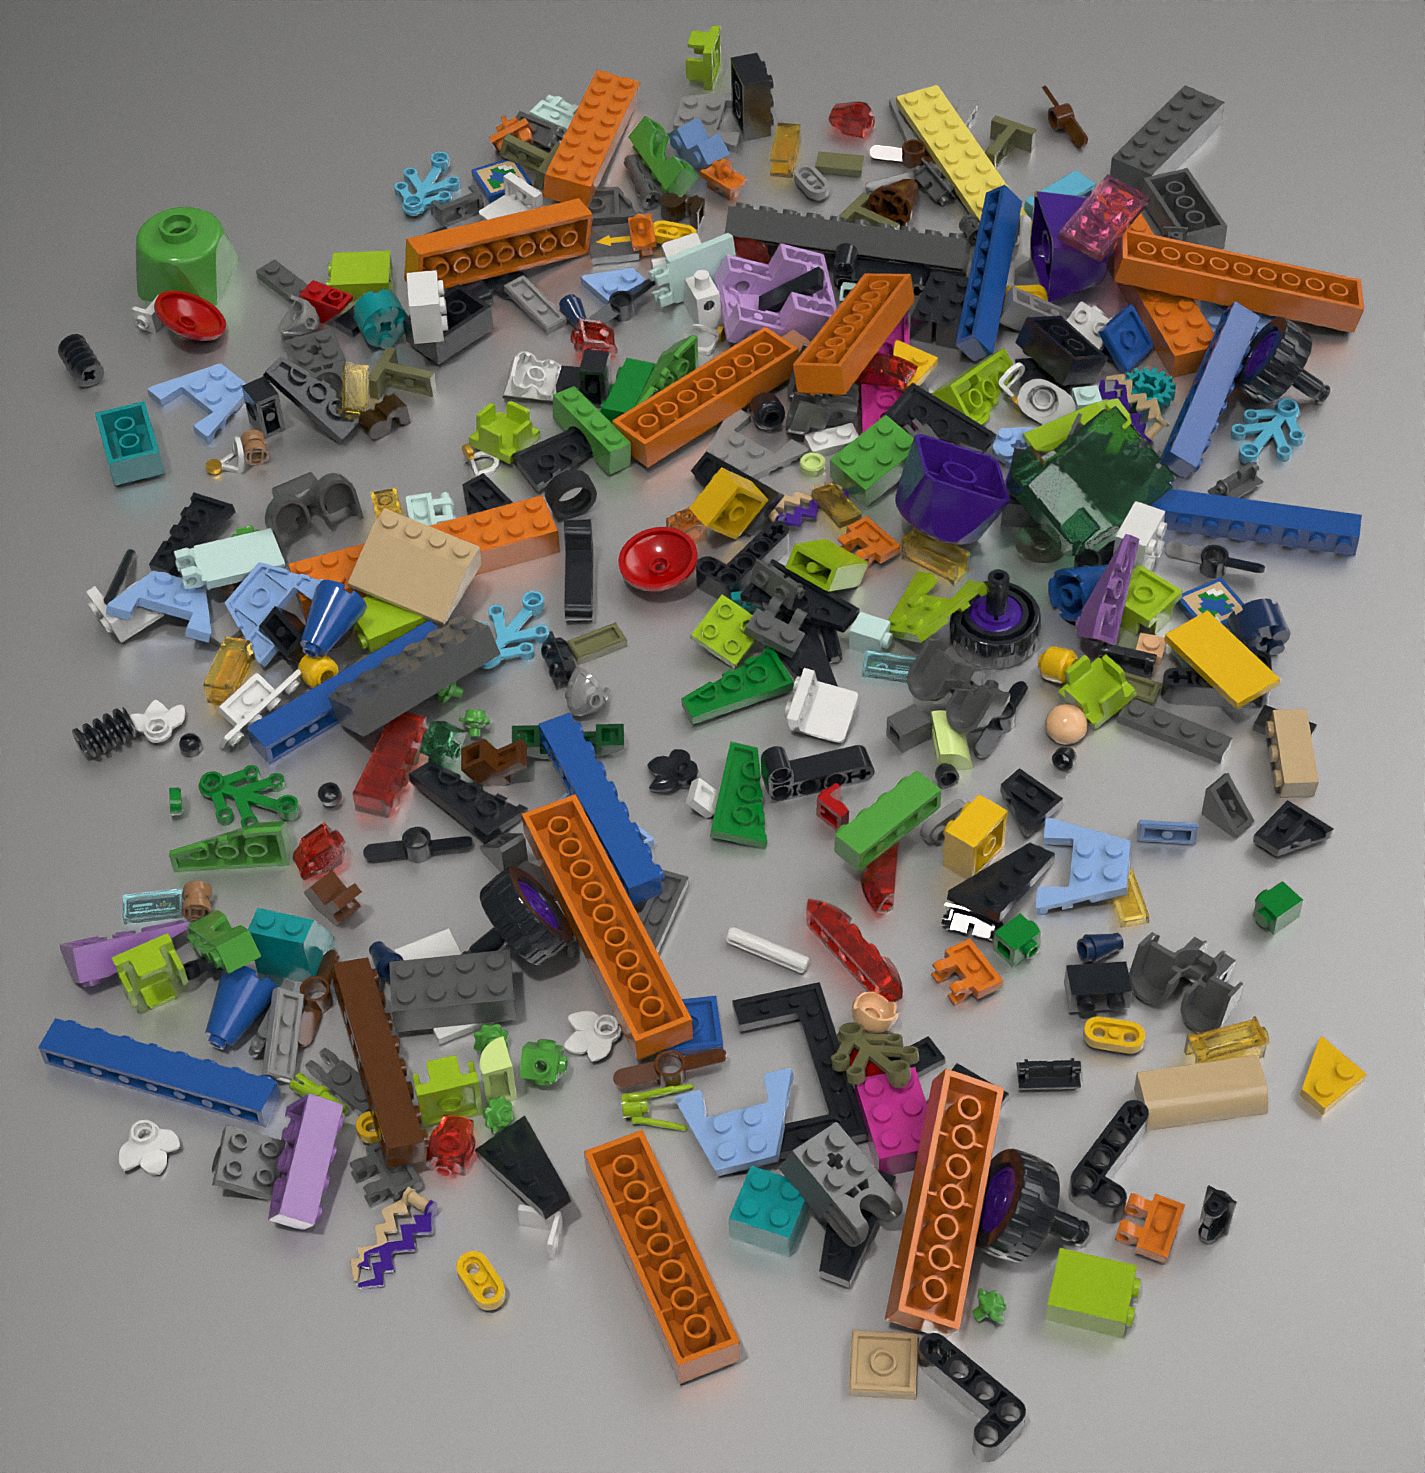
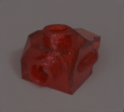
M860 101L835 104L829 115L831 125L839 129L843 134L863 139L869 130H873L876 119L869 105Z
M733 236L736 257L767 265L770 263L771 257L767 252L769 249L763 242L751 238Z
M578 319L570 336L571 343L574 344L576 352L583 356L585 349L610 352V355L617 354L618 352L614 340L615 333L612 328L600 320Z
M325 822L303 836L299 846L293 852L292 859L296 863L303 880L334 870L342 864L346 854L343 847L346 842L343 836L336 829L332 831Z
M443 1115L439 1126L432 1131L429 1138V1147L427 1148L426 1155L428 1170H433L441 1176H451L452 1174L466 1175L476 1146L473 1136L474 1120L461 1116Z

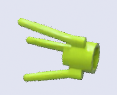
M693 1084L662 1087L645 1092L623 1093V1117L632 1118V1125L645 1124L686 1131V1125L643 1117V1114L649 1113L648 1099L690 1090L693 1088Z

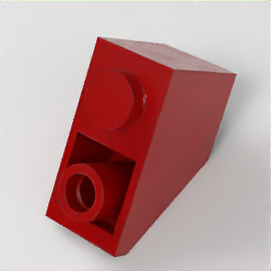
M312 280L299 294L300 298L307 300L316 309L322 324L340 314L354 299L352 294Z

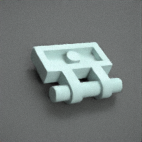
M548 95L546 101L541 100L530 111L529 115L564 130L563 134H565L579 105L567 103L560 96Z
M431 492L405 496L409 518L428 526L455 519L456 516L453 515L454 502L447 492L441 493L440 499L433 500ZM435 512H441L443 515L435 516Z

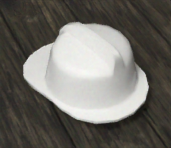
M1032 379L1026 382L1018 394V405L1022 412L1042 425L1076 411V404L1066 391L1043 379Z

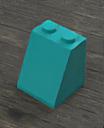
M257 908L248 927L261 955L260 958L254 960L257 972L299 982L316 976L323 955L328 951L334 938L330 931L313 919Z

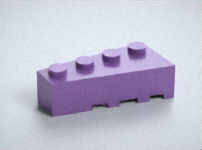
M309 1093L286 1107L285 1117L291 1119L288 1127H285L282 1131L281 1141L286 1142V1148L278 1157L276 1167L282 1174L273 1185L268 1220L302 1231L314 1226L319 1221L322 1213V1205H319L321 1196L326 1191L330 1179L329 1175H327L329 1163L333 1161L337 1151V1146L334 1145L336 1134L340 1132L344 1122V1116L341 1115L343 1104Z

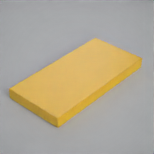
M1209 611L1200 614L1165 634L1164 641L1236 710L1280 684V678Z

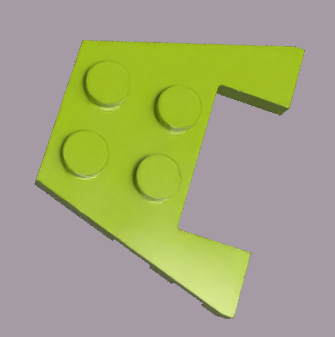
M918 571L888 618V621H890V633L895 638L922 643L949 622L948 616L956 610L963 612L971 606L968 601L977 594L983 597L986 594L987 586L984 582L968 580L951 599L926 595L938 581L934 574Z

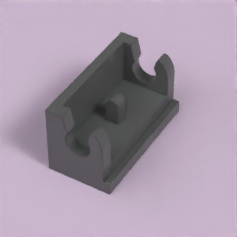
M474 185L468 186V189L472 193L440 205L437 200H433L431 204L435 208L431 209V215L441 227H449L476 216L484 208L483 193Z

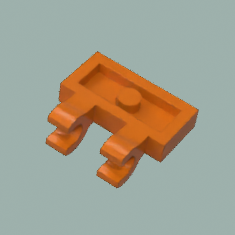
M868 516L847 526L846 534L841 535L837 540L842 544L840 547L849 552H852L859 545L862 549L858 550L855 555L869 562L867 568L874 560L881 564L899 554L901 550V545Z
M970 938L946 949L944 953L945 959H940L932 964L936 971L932 972L931 976L937 984L946 981L954 972L962 979L949 985L952 993H949L947 997L953 1005L960 1004L971 993H973L976 999H979L1002 988L1003 979Z
M1131 1193L1124 1214L1133 1218L1145 1217L1144 1226L1140 1227L1130 1221L1121 1219L1115 1240L1122 1244H1137L1135 1253L1165 1264L1185 1204L1158 1194H1154L1153 1200L1150 1201L1138 1194Z

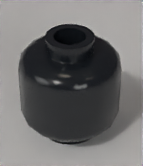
M761 393L752 399L749 412L759 428L772 430L782 424L785 418V409L776 395Z

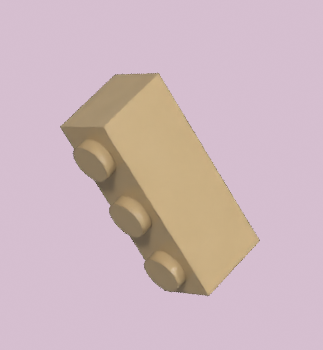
M1307 709L1273 710L1270 721H1266L1265 733L1267 738H1271L1272 745L1269 747L1270 762L1275 763L1276 770L1273 771L1274 787L1279 788L1280 798L1314 796L1319 779Z

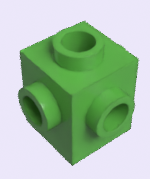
M539 1039L538 1042L528 1041L522 1047L519 1078L533 1079L534 1083L538 1085H552V1082H556L561 1077V1074H565L567 1070L568 1056L563 1055L564 1046L556 1045V1041L550 1039Z

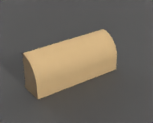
M1258 1055L1143 1071L1136 1074L1134 1085L1136 1098L1138 1101L1143 1102L1149 1110L1146 1131L1268 1113L1267 1085Z

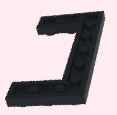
M820 982L732 1000V1008L739 1032L799 1020L827 1111V1115L785 1123L779 1159L787 1158L794 1149L835 1122L842 1127L854 1143L868 1140L867 1129L852 1084L847 1082L846 1071H835L832 1069L831 1056L837 1053L840 1044Z

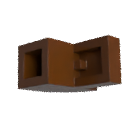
M485 738L461 748V771L473 781L482 785L501 786L509 784L510 774L527 767V745L521 739L499 749H496Z
M333 870L303 892L317 911L336 925L343 922L361 907L355 899L362 892L359 887L354 883L346 888Z

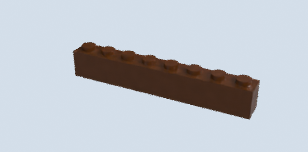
M368 957L333 963V987L386 1168L423 1162L424 1148L429 1147L426 1129L421 1130L419 1125L421 1124L420 1108L418 1105H413L412 1102L414 1100L413 1086L411 1081L406 1082L405 1079L407 1069L404 1058L399 1059L398 1053H400L398 1037L391 1034L393 1030L392 1018L390 1013H385L384 1011L386 1000L383 990L378 991L377 988L379 986L377 969L371 968Z

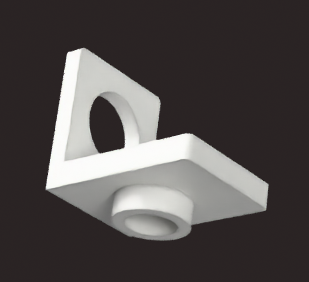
M519 1204L517 1211L521 1226L551 1231L547 1247L549 1259L554 1260L563 1229L561 1211H557L545 1220L531 1206Z

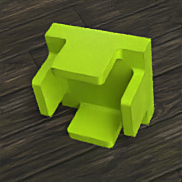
M714 25L711 26L709 32L691 31L688 48H694V53L703 55V59L686 58L685 61L686 78L689 81L703 82L704 90L713 91L721 66V26Z
M509 401L506 404L507 414L501 411L496 414V405L489 403L476 415V431L469 436V445L511 464L513 462L512 454L532 446L540 439V430L532 427L529 409Z
M1139 564L1132 571L1120 626L1136 635L1139 632L1141 623L1147 628L1151 627V632L1154 634L1158 633L1171 620L1173 606L1182 598L1183 591Z
M1106 654L1102 658L1098 657L1092 663H1090V659L1086 655H1083L1065 671L1067 683L1057 691L1059 697L1066 704L1075 705L1083 711L1087 723L1095 730L1137 696L1136 689L1126 681L1124 670Z
M168 933L112 957L122 990L132 1008L138 1006L135 996L142 995L149 1010L156 1009L177 999L170 983L171 980L179 977L182 985L189 983L184 966L175 951Z
M456 1055L427 1061L426 1066L430 1081L424 1084L420 1083L418 1073L412 1074L424 1129L482 1115L483 1104L473 1061L467 1062L468 1074L460 1073Z

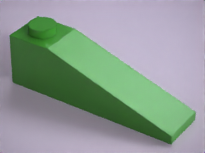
M691 335L674 343L667 351L662 352L636 406L699 368L697 336Z
M287 821L260 822L170 850L169 857L174 872L289 866L291 838Z

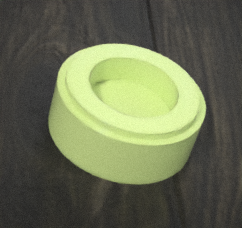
M807 453L801 457L800 471L803 475L818 477L825 472L826 461L822 455Z

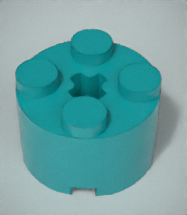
M380 289L381 292L373 293L370 291L361 296L355 303L353 311L354 321L365 341L373 346H381V348L386 349V347L391 348L405 334L403 319L408 317L398 297L392 291Z

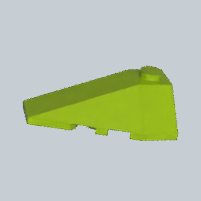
M1002 348L943 384L931 394L982 425L989 419L991 408L999 401L998 396L1001 390H1003L999 385V380L1013 366V363L1005 348ZM1012 374V375L1008 378V380L1004 383L1005 386L1008 385V383H1009L1011 377L1013 376V374Z
M1118 398L1095 402L1025 432L1022 436L1033 451L1065 455L1067 436L1078 413L1082 414L1081 423L1087 428L1103 435H1108L1109 432L1113 433L1107 449L1102 453L1104 458H1117L1125 439L1128 440V445L1135 449L1131 417Z

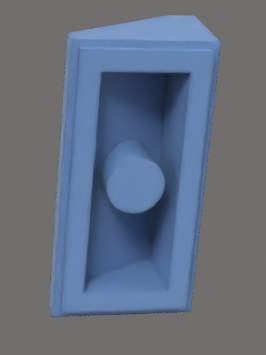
M1139 820L1137 823V841L1194 845L1197 837L1198 823Z

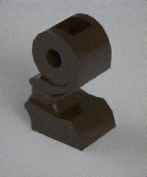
M674 193L664 194L660 198L661 218L665 221L677 223L686 216H689L690 225L698 230L705 217V198H701L698 195L693 197L683 195L680 197Z
M393 393L385 395L380 403H376L374 410L365 411L360 416L358 424L371 438L379 439L389 433L392 418H395L400 424L404 425L411 423L407 405Z

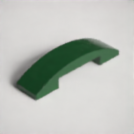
M596 724V731H584L585 741H590L594 747L595 758L624 749V724ZM539 725L512 726V743L521 739L527 745V756L550 760L540 742Z

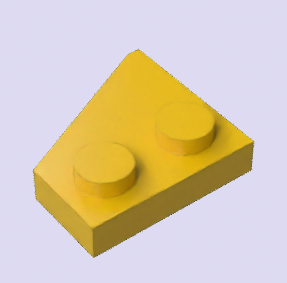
M896 340L890 386H894V388L903 392L912 382L920 386L938 365V357Z
M1322 1036L1318 1040L1300 1096L1324 1115L1365 1081L1367 1074Z

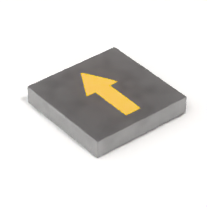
M629 223L591 227L589 249L592 265L639 260V251H633Z

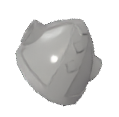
M290 295V299L295 301L282 318L278 326V332L293 338L314 333L320 326V317L316 309L307 300Z
M576 667L565 692L567 707L574 716L583 717L584 715L592 714L607 702L611 689L605 687L603 690L590 673L581 667Z

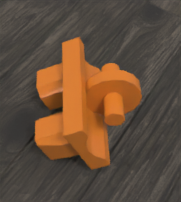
M505 115L501 116L503 124L496 127L497 133L489 136L491 143L499 151H501L503 138L507 133L528 144L534 142L531 133L534 130L526 118L520 121L516 117L508 120Z
M728 159L715 160L709 168L700 171V177L707 180L708 187L712 190H723L724 197L728 200L738 197L740 195V188L747 184V178L732 170V163Z
M651 213L646 215L637 214L634 217L628 218L633 251L639 250L640 257L653 255V247H656L657 244Z

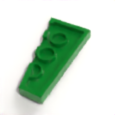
M768 646L764 649L763 654L756 658L754 656L744 661V665L738 669L726 671L722 674L721 679L714 683L708 682L681 698L682 707L692 725L792 691L794 682L775 650Z
M730 741L709 837L766 849L767 834H765V814L763 813L762 806L763 794L760 786L761 774L757 747Z

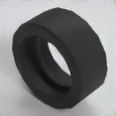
M573 469L566 470L550 480L546 486L544 496L554 515L562 519H571L583 515L593 506L596 501L597 491L588 474L582 470ZM574 488H582L575 497L559 501L566 492Z

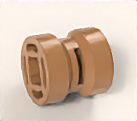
M254 429L244 432L240 440L246 463L255 466L265 463L269 458L265 434Z
M191 881L185 884L182 894L185 900L182 904V916L190 921H196L210 914L212 906L209 901L212 898V887L203 881Z

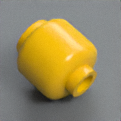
M1051 646L1039 656L1038 668L1045 680L1065 685L1067 683L1065 671L1079 659L1077 654L1070 649Z
M305 655L298 665V669L302 672L299 678L312 689L339 673L337 664L327 655L324 657L318 656L317 658Z

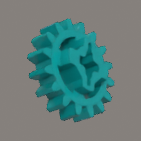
M1144 366L1143 371L1134 368L1133 374L1126 373L1125 381L1133 380L1131 395L1145 393L1147 394L1146 401L1156 398L1160 411H1163V405L1170 407L1171 401L1175 399L1176 383L1172 382V376L1165 377L1166 371L1158 373L1156 367L1150 371ZM1137 402L1130 404L1131 409L1137 406Z

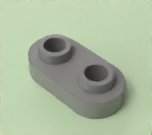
M803 164L795 168L794 181L809 198L822 200L829 195V182L814 166Z
M956 799L935 813L923 824L920 835L930 844L943 841L945 839L943 831L949 821L956 820L966 803L962 799Z

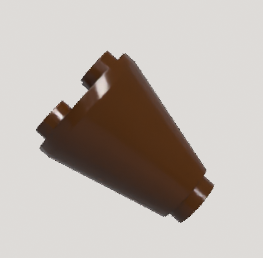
M902 179L883 185L870 194L867 209L900 224L899 230H901V226H907L912 218L919 192L918 184L913 179Z

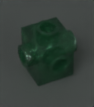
M431 721L428 730L423 734L420 753L428 756V761L431 760L441 766H444V763H456V760L461 756V748H463L462 744L467 732L446 721Z

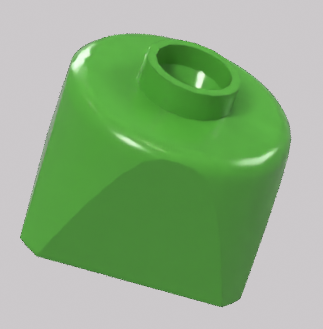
M176 207L161 211L144 222L136 237L137 293L140 299L153 302L159 294L175 290L197 295L214 306L218 305L239 261V257L220 221L210 212L199 208Z

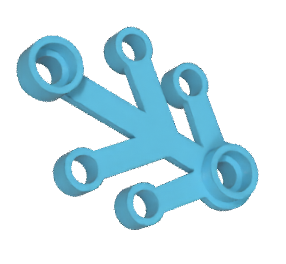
M440 151L431 155L432 169L423 183L418 177L415 168L409 167L403 171L404 180L411 183L417 191L415 195H411L406 182H398L394 185L395 195L402 197L404 200L402 210L405 214L418 216L425 211L426 207L432 205L431 201L437 200L440 205L452 201L449 191L455 192L461 188L460 179L456 176H451L447 180L435 183L440 173L446 172L450 166L449 155L446 152ZM439 192V193H438L437 195H435V196H431V197L425 198V197H426L427 195H429V194H433V193Z
M1284 398L1279 400L1274 408L1262 410L1248 409L1244 412L1243 422L1246 425L1235 424L1232 426L1230 436L1236 441L1244 440L1247 434L1261 433L1253 443H1244L1240 446L1238 458L1243 465L1247 462L1257 463L1261 449L1272 437L1277 447L1276 458L1282 462L1291 459L1292 448L1287 444L1281 426L1285 422L1289 429L1288 443L1290 445L1299 447L1303 444L1305 434L1300 430L1296 421L1300 412L1296 401ZM1273 418L1270 422L1258 423L1259 419Z
M529 591L523 595V609L507 627L504 621L505 612L503 606L496 604L489 607V619L494 623L497 634L495 642L500 655L480 666L481 668H494L504 659L519 657L521 660L528 661L534 657V646L529 642L521 643L517 647L503 648L510 643L531 639L538 643L546 641L549 629L545 625H537L534 628L519 631L532 615H538L544 609V597L540 592Z

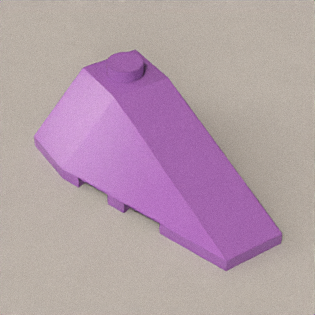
M1125 534L1083 607L1081 616L1077 618V637L1116 645L1139 538Z
M179 920L141 928L139 933H136L135 930L116 932L112 935L113 939L107 940V937L99 938V936L59 945L72 980L79 984L82 983L83 987L94 986L101 983V978L109 977L116 973L112 960L113 956L166 933L172 939L187 930L186 926L189 925V922Z

